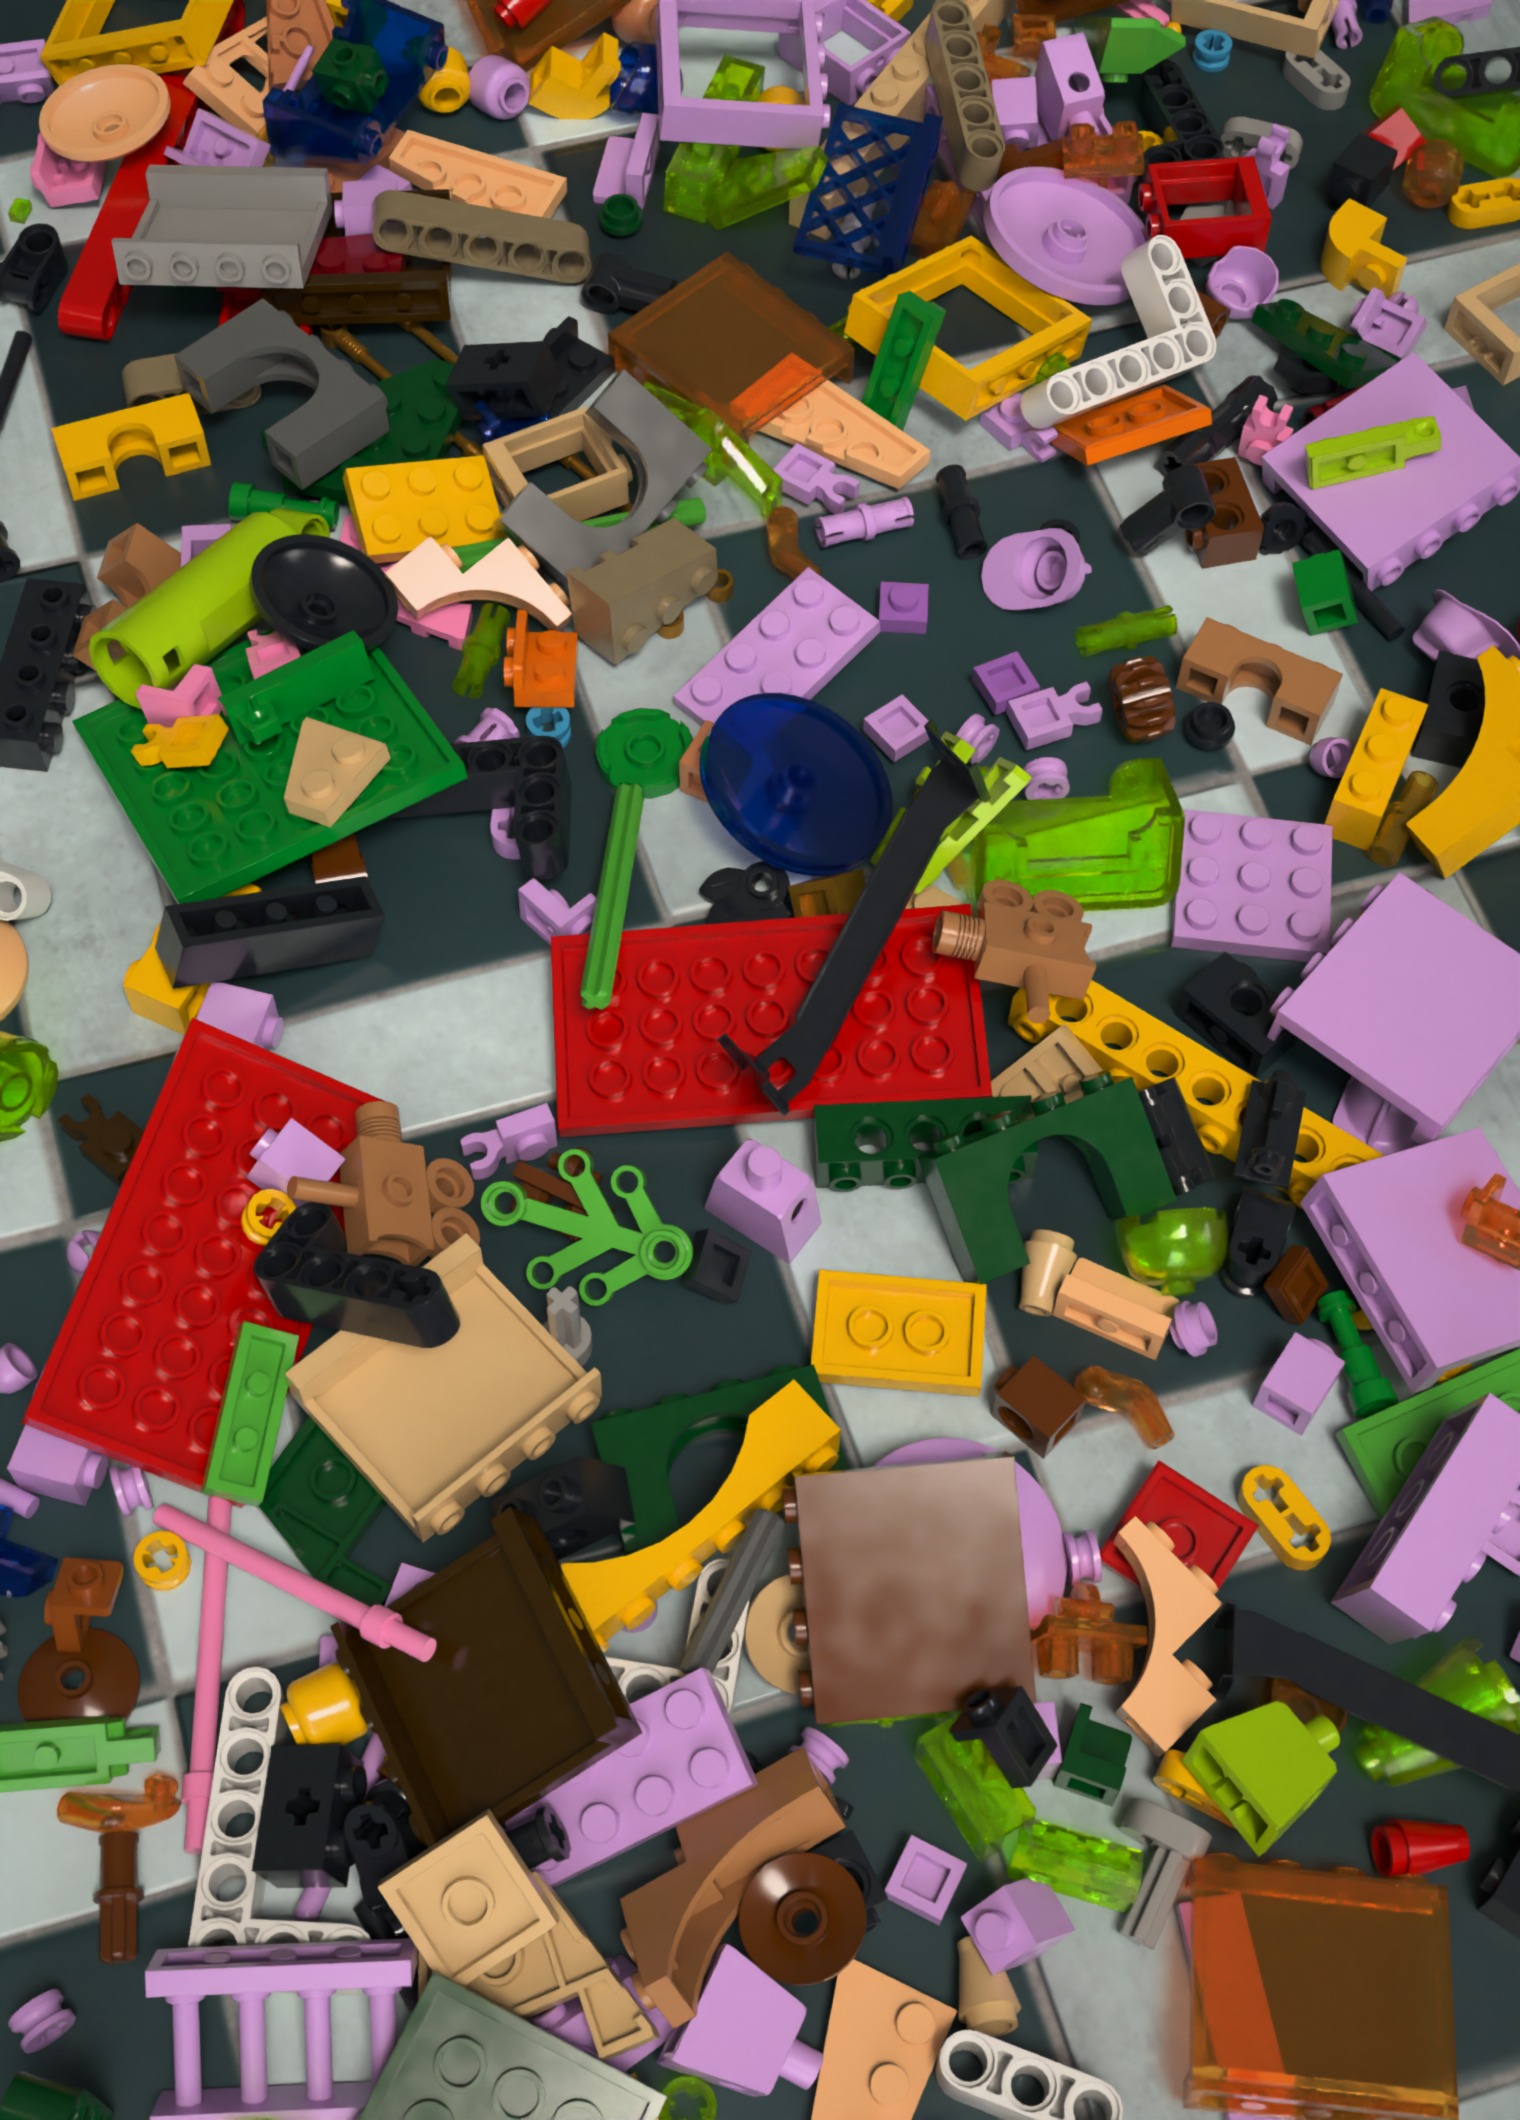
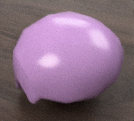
M1238 245L1232 247L1223 258L1213 264L1206 277L1207 282L1205 284L1207 296L1231 309L1229 318L1234 320L1252 318L1257 304L1270 303L1279 287V270L1271 257L1255 247Z

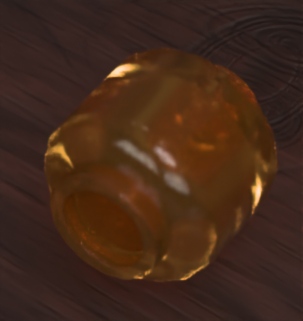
M1431 140L1414 148L1407 159L1402 181L1403 192L1407 198L1423 208H1438L1449 204L1451 197L1456 196L1460 190L1464 171V160L1459 150L1443 140Z

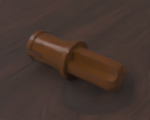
M115 1831L99 1836V1891L93 1894V1902L99 1904V1959L105 1964L121 1965L134 1961L138 1955V1902L144 1899V1891L138 1888L137 1856L139 1834L136 1832Z

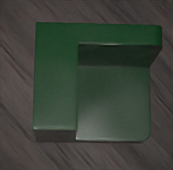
M1081 1702L1071 1727L1062 1757V1764L1057 1773L1054 1786L1112 1807L1121 1790L1127 1767H1125V1763L1132 1743V1736L1124 1731L1090 1720L1089 1717L1093 1706Z

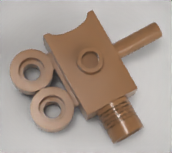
M997 879L991 880L983 886L976 906L979 913L978 918L943 910L940 911L933 932V953L972 960L974 962V978L1026 989L1027 1015L1031 1022L1043 1023L1048 1020L1050 1016L1048 993L1080 1000L1084 999L1096 970V963L1090 960L1085 951V945L1092 931V924L1081 922L1084 915L1083 908L1070 895L1056 890H1043L1038 892L1032 899L1030 893L1017 883Z
M369 1102L356 1109L357 1137L340 1153L345 1158L339 1167L341 1183L292 1176L287 1185V1196L290 1199L343 1207L347 1253L360 1256L365 1254L384 1255L394 1258L405 1265L416 1267L426 1257L430 1256L432 1259L466 1233L478 1246L480 1244V1233L476 1223L462 1210L472 1200L474 1195V1183L470 1174L461 1164L448 1158L436 1159L426 1167L424 1147L402 1142L399 1108L391 1102Z

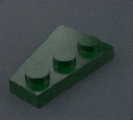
M1279 299L1278 302L1257 304L1251 319L1257 326L1346 389L1357 388L1372 381L1402 360L1305 311L1300 304L1289 299Z

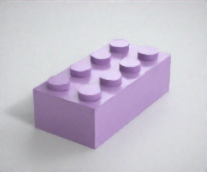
M1488 1393L1446 1415L1332 1599L1331 1603L1389 1645L1410 1638L1416 1639L1420 1635L1431 1631L1436 1633L1446 1625L1457 1606V1603L1451 1599L1462 1581L1465 1583L1469 1582L1480 1570L1486 1559V1553L1481 1548L1491 1532L1497 1534L1503 1529L1516 1508V1505L1510 1500L1520 1485V1414L1493 1394Z

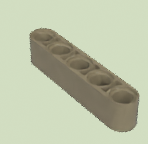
M937 0L932 7L926 31L925 49L956 174L964 187L972 191H986L992 188L996 182L1005 151L1001 126L968 5L962 0Z
M397 190L381 192L374 198L372 203L373 239L379 247L390 252L563 283L580 282L588 276L591 270L588 234L584 228L575 223Z

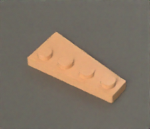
M793 355L730 405V419L789 444L795 445L798 443L834 463L896 489L903 487L930 463L931 450Z

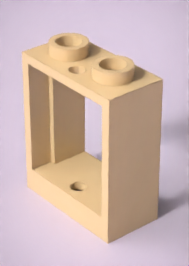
M1520 263L1455 296L1444 330L1503 386L1520 377V338L1492 311L1520 296Z
M587 406L483 444V452L493 489L505 508L518 492L528 484L522 473L583 451L598 476L547 495L578 522L628 504V482L633 480L632 470L627 458L623 454L617 455L613 449L610 435L585 413L588 410Z

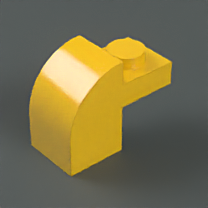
M603 32L581 61L551 45L530 73L528 104L558 119H591L603 113L610 106V85L616 80L621 67V62L618 60V39Z
M1350 198L1334 214L1330 221L1320 259L1322 273L1327 281L1340 291L1351 281L1368 291L1375 287L1381 290L1387 299V297L1399 289L1407 257L1380 244L1387 217Z

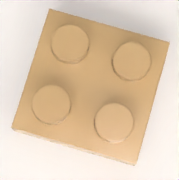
M487 1809L382 1878L378 1884L381 1894L432 1972L436 1971L462 1986L475 1980L558 1925L560 1917L490 1809Z

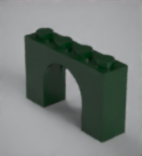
M1110 1070L1091 1074L1078 1081L1081 1087L1079 1090L1064 1096L1061 1090L1040 1095L1030 1101L1031 1110L1016 1116L1013 1115L1012 1110L992 1115L981 1121L983 1130L964 1137L963 1131L944 1135L931 1142L932 1151L918 1156L963 1280L981 1285L1030 1264L1009 1205L1008 1182L1018 1157L1027 1147L1044 1137L1059 1135L1068 1139L1080 1149L1090 1166L1109 1218L1130 1221L1177 1201L1133 1077L1112 1076Z
M794 1364L783 1365L771 1370L766 1377L744 1382L741 1379L726 1380L715 1385L710 1392L691 1397L683 1393L673 1394L659 1400L656 1406L638 1411H633L630 1408L616 1409L603 1415L600 1421L591 1423L593 1447L597 1461L624 1467L626 1470L635 1523L617 1532L624 1556L659 1543L682 1528L668 1477L675 1460L689 1445L701 1438L716 1434H734L745 1437L749 1415L792 1380H795L831 1418L814 1364L801 1368ZM839 1444V1452L837 1453L839 1458L829 1471L848 1470Z

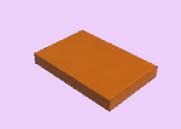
M1164 384L1124 397L1053 425L1058 432V437L1049 443L1088 466L1212 425L1211 409Z

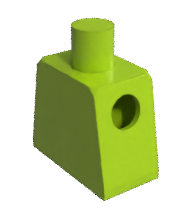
M1275 1701L1201 1730L1182 1759V1762L1257 1856H1260L1310 1807L1337 1773L1336 1763L1328 1753L1339 1746L1340 1736L1335 1725L1326 1716L1317 1714L1302 1724L1287 1704Z

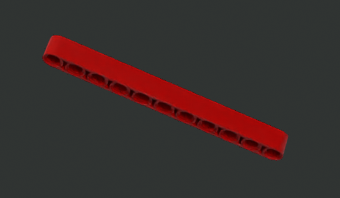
M244 0L233 1L214 46L243 30L245 24ZM194 67L165 72L160 75L171 99L168 118L150 142L137 151L124 156L59 304L58 325L61 333L65 335L109 341L116 330L134 285L119 284L112 239L132 238L150 200L145 174L148 166L178 165L179 162L164 155L166 146L183 151L198 108L209 112L210 106L183 84V81Z

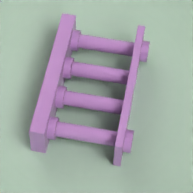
M411 1938L157 1949L145 1970L146 1998L165 1997V2001L172 2004L175 2090L161 2091L150 2115V2120H358L397 2044L396 1993L402 1987L412 1986L417 1968V1947ZM362 1988L363 1993L369 1995L372 2081L333 2083L330 1996L335 1994L337 1989ZM297 1991V1995L304 1998L306 2084L267 2086L265 1998L269 1997L271 1992ZM231 1994V1998L238 2001L241 2087L202 2089L199 2001L203 2000L205 1995Z

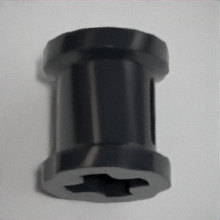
M550 1805L538 1808L534 1818L509 1830H505L502 1827L529 1870L551 1859H554L556 1862H562L570 1857L571 1846L565 1826Z

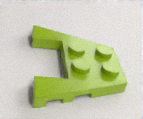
M947 731L941 737V740L965 764L976 751L962 738ZM1002 757L997 759L983 778L991 798L986 803L978 799L945 829L940 838L941 842L914 891L915 894L918 895L925 887L930 886L939 877L942 870L1028 784L1032 778L1018 765ZM928 766L923 768L915 782L921 788L931 771ZM900 808L869 861L873 865H877L906 808Z

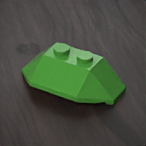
M1074 17L1075 34L1084 33L1102 82H1128V74H1141L1185 47V36L1171 28H1161V22L1155 18Z

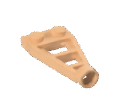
M267 16L215 45L206 64L203 66L196 65L183 81L186 87L223 119L255 137H258L266 127L267 123L264 120V115L276 97L281 93V91L269 93L268 54L255 44L264 35L267 37ZM244 57L266 77L262 92L257 91L233 70L230 64Z

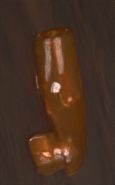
M787 506L774 508L767 517L768 547L773 565L793 580L808 567L818 575H821L822 569L807 558L799 549V520L797 513Z
M1089 1366L1077 1376L1075 1389L1087 1398L1086 1404L1120 1414L1129 1419L1136 1426L1150 1449L1160 1448L1174 1438L1175 1433L1155 1393L1147 1384L1128 1376L1107 1371L1099 1366Z
M154 1774L145 1780L144 1794L70 1791L65 1793L58 1803L57 1818L61 1823L99 1833L142 1829L167 1821L177 1814L181 1807V1800L175 1797L179 1785L172 1776Z

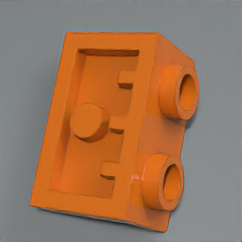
M517 610L516 628H507V657H504V686L513 687L515 707L574 708L578 632H560L557 630L529 632L528 610Z

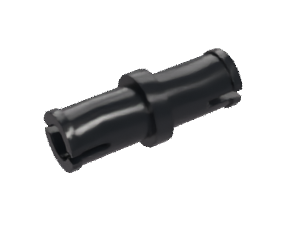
M956 464L948 465L940 469L935 477L945 504L942 514L945 523L952 528L958 555L962 559H974L984 554L988 548L978 519L981 513L978 500L971 496L963 467Z

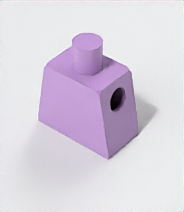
M1082 32L1042 41L1035 71L1037 113L1052 141L1072 135L1078 142L1080 150L1090 149L1101 140V133L1097 125L1105 93L1085 35Z
M747 1139L717 1175L705 1204L706 1211L789 1265L821 1225V1217L812 1178L781 1158L775 1149L764 1147L753 1139Z
M723 1944L717 1947L704 1976L699 1995L697 2016L675 2029L672 2028L656 2063L665 2068L727 2089L758 2097L768 2096L779 2076L804 2090L809 2089L821 2069L824 2054L796 2039L807 2012L804 2004L738 1950L728 1944Z

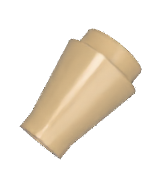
M1033 1230L1029 1241L1023 1243L1030 1264L1022 1267V1288L1019 1308L1022 1311L1043 1317L1052 1315L1053 1306L1066 1275L1070 1273L1077 1258V1255L1073 1252L1075 1243L1073 1239L1050 1230Z
M971 1936L961 1939L957 1943L959 1953V2021L966 2024L967 2030L978 2031L991 2037H998L1012 2032L1018 2027L1016 2014L1021 2010V2005L1006 1971L992 1975Z

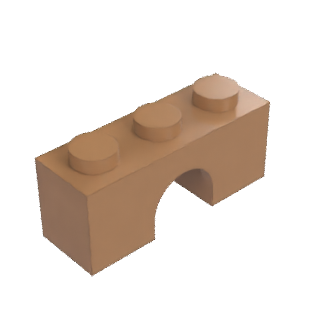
M138 523L109 540L97 579L114 590L122 604L112 599L84 617L72 656L95 670L89 653L90 638L180 569L181 553ZM113 639L107 644L108 652L113 662L123 654H126L119 641Z
M1206 617L1183 657L1176 688L1207 702H1217L1220 704L1236 688L1253 687L1259 689L1272 701L1266 727L1311 746L1334 703L1343 674L1328 668L1322 663L1311 661L1287 651L1277 644L1268 643L1239 631L1231 625Z

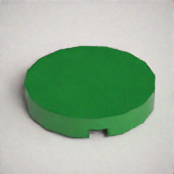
M637 708L626 711L611 720V725L604 732L602 729L598 735L596 764L602 779L615 791L623 783L629 786L636 783L643 789V798L652 799L670 794L680 787L679 761L693 741V737L689 728L681 720L679 724L676 720L670 718V713L660 709Z

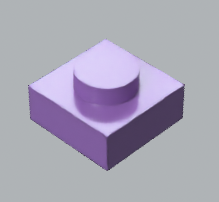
M881 581L878 617L881 632L926 634L929 584Z
M1017 651L973 668L972 680L994 715L1005 712L1009 700L1040 691L1039 684Z

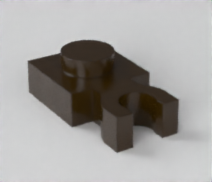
M87 1093L80 1099L84 1110L90 1114L87 1120L75 1122L65 1113L57 1121L61 1130L70 1138L84 1141L79 1146L82 1156L120 1188L143 1130L119 1110L111 1118L107 1119L104 1117L98 1101Z

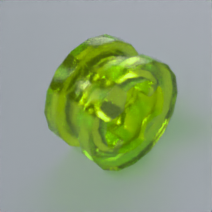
M682 2076L672 2080L664 2088L663 2093L667 2094V2099L659 2113L660 2120H673L669 2110L677 2109V2102L673 2099L682 2092H685L690 2099L701 2096L705 2100L707 2108H700L699 2115L704 2118L703 2120H716L717 2100L713 2089L706 2081L695 2076Z

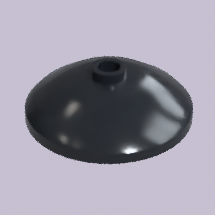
M309 534L282 537L266 545L256 556L251 568L249 589L258 612L281 636L304 649L312 651L354 630L362 639L367 652L383 643L391 633L397 619V596L391 582L385 577V573L368 556L341 541Z

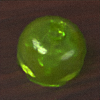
M1216 1208L1156 1211V1216L1148 1218V1224L1140 1225L1139 1214L1119 1219L1114 1223L1116 1245L1120 1260L1129 1275L1144 1285L1161 1286L1163 1297L1184 1296L1196 1293L1195 1283L1211 1278L1223 1265L1228 1252L1229 1232L1225 1210L1219 1212L1216 1211Z

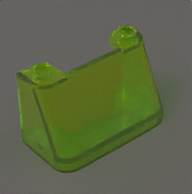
M1437 16L1399 27L1372 88L1370 102L1374 113L1380 118L1399 102L1428 143L1495 176H1510L1519 171L1520 97L1509 92L1455 100L1441 94L1435 87L1434 72L1438 64L1445 58L1463 54L1465 44L1464 36L1460 29ZM1458 66L1447 69L1442 78L1443 86L1449 90L1459 89L1466 81V70Z
M1161 757L1133 759L1120 764L1111 775L1109 796L1010 801L967 845L976 902H978L983 886L987 882L997 879L1017 883L1030 893L1032 899L1038 892L1043 890H1056L1066 893L1080 903L1083 911L1152 908L1162 906L1171 901L1177 894L1180 886L1185 814ZM986 766L979 767L983 778L991 769V767Z

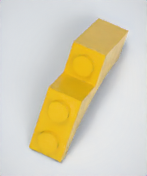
M1494 645L1477 657L1485 686V709L1480 733L1472 753L1461 771L1439 797L1405 823L1415 846L1445 879L1520 824V660L1514 655L1506 659Z

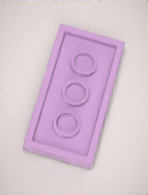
M808 567L673 696L675 705L700 726L706 720L716 723V738L735 754L750 759L881 632L880 621Z
M702 1667L629 1704L643 1732L642 1734L505 1822L509 1830L534 1818L538 1808L550 1805L565 1826L571 1846L569 1859L562 1862H556L554 1859H551L530 1869V1872L536 1871L541 1873L551 1887L554 1888L759 1785L708 1668Z

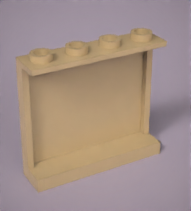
M467 1233L422 1267L430 1269L439 1275L460 1316V1328L450 1341L434 1348H420L340 1330L285 1373L291 1395L422 1543L435 1533L443 1535L453 1529L463 1518L465 1508L481 1495L490 1497L498 1492L507 1483L511 1476V1471L526 1458L535 1460L543 1455L552 1446L559 1431L572 1421L577 1424L587 1419L596 1410L602 1397L601 1373L595 1367L587 1373L483 1264L481 1248Z

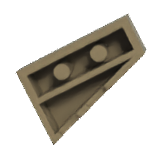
M672 518L632 538L631 545L633 547L618 555L612 550L600 554L598 560L600 564L586 571L577 566L566 572L574 632H578V636L615 665L627 655L638 652L644 646L647 639L661 628L662 624L668 625L675 621L683 608L696 597L707 594L718 580L716 548L676 518Z

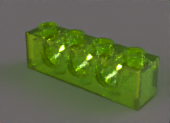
M724 54L703 98L756 102L758 96L763 92L765 66ZM680 142L666 169L664 211L705 223L742 146Z

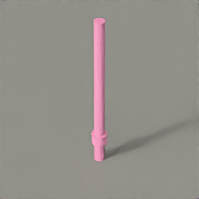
M210 1496L208 1499L207 1524L230 1535L232 1504L225 1499ZM205 1551L190 1771L183 1775L181 1802L187 1805L184 1852L188 1854H202L214 1775L228 1562Z
M168 1504L160 1505L154 1513L153 1523L156 1526L178 1535L187 1542L360 1629V1635L363 1639L383 1649L393 1646L422 1662H427L436 1650L437 1643L434 1638L404 1624L400 1614L380 1604L370 1607Z

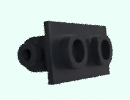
M1275 1070L1272 1073V1077L1267 1078L1265 1083L1252 1080L1233 1173L1234 1177L1288 1189L1306 1098V1092L1298 1091V1084L1294 1081L1293 1073L1287 1070Z
M1176 1077L1139 1090L1138 1094L1175 1196L1195 1189L1197 1185L1216 1179L1217 1177Z

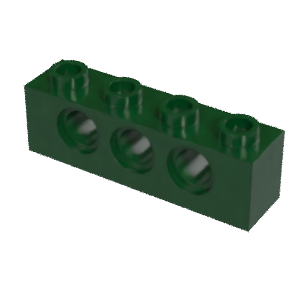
M1031 1095L814 1105L812 1136L817 1188H831L838 1192H849L861 1186L885 1185L890 1189H906L915 1184L927 1183L918 1156L930 1151L919 1150L913 1146L914 1144L920 1142L931 1144L933 1140L957 1131H963L964 1137L983 1130L981 1121L992 1115L1012 1110L1013 1115L1016 1116L1031 1110ZM1037 1141L1027 1147L1018 1157L1012 1168L1008 1184H1014L1026 1178H1033L1038 1157ZM873 1145L881 1151L869 1154L861 1151L859 1147Z

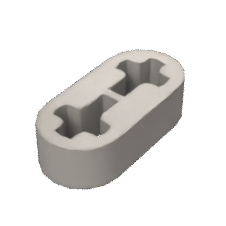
M1319 49L1315 59L1288 51L1285 53L1282 75L1313 105L1324 110H1335L1345 104L1351 84L1350 77Z
M1237 116L1230 118L1225 122L1220 135L1224 145V157H1244L1253 147L1257 149L1258 142L1262 136L1269 138L1274 123L1248 117ZM1279 125L1290 131L1285 152L1281 154L1279 161L1289 165L1291 170L1299 160L1303 140L1296 130ZM1236 136L1242 137L1243 143L1237 142Z

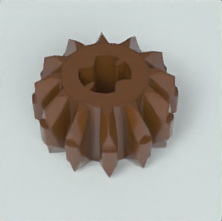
M1138 656L1115 665L1110 670L1108 676L1110 683L1108 690L1111 695V705L1114 709L1115 720L1119 723L1120 732L1131 743L1159 739V736L1170 733V730L1174 729L1176 722L1174 716L1176 709L1173 704V693L1169 686V678L1165 675L1164 667L1153 656L1143 658Z

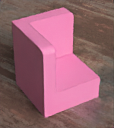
M194 664L173 691L141 685L135 692L148 724L172 727L179 717L220 714L222 711L218 701V697L222 696L211 667Z

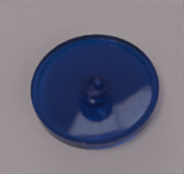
M755 694L738 700L724 710L704 739L700 752L699 771L707 801L715 816L728 833L740 845L763 861L780 869L801 875H834L858 866L875 850L885 837L893 810L892 792L887 773L878 755L862 734L848 721L829 708L809 699L791 694Z

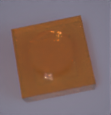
M1012 15L1013 57L1038 58L1042 41L1057 38L1055 16Z

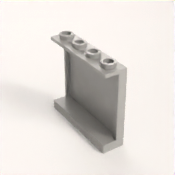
M149 165L145 174L150 200L132 238L112 239L120 285L303 289L333 211L328 168Z

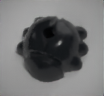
M1279 502L1266 509L1260 517L1264 526L1260 543L1261 554H1280L1283 551H1289L1296 544L1302 542L1303 532L1307 528V523L1304 521L1307 511L1298 509L1295 505L1287 502Z

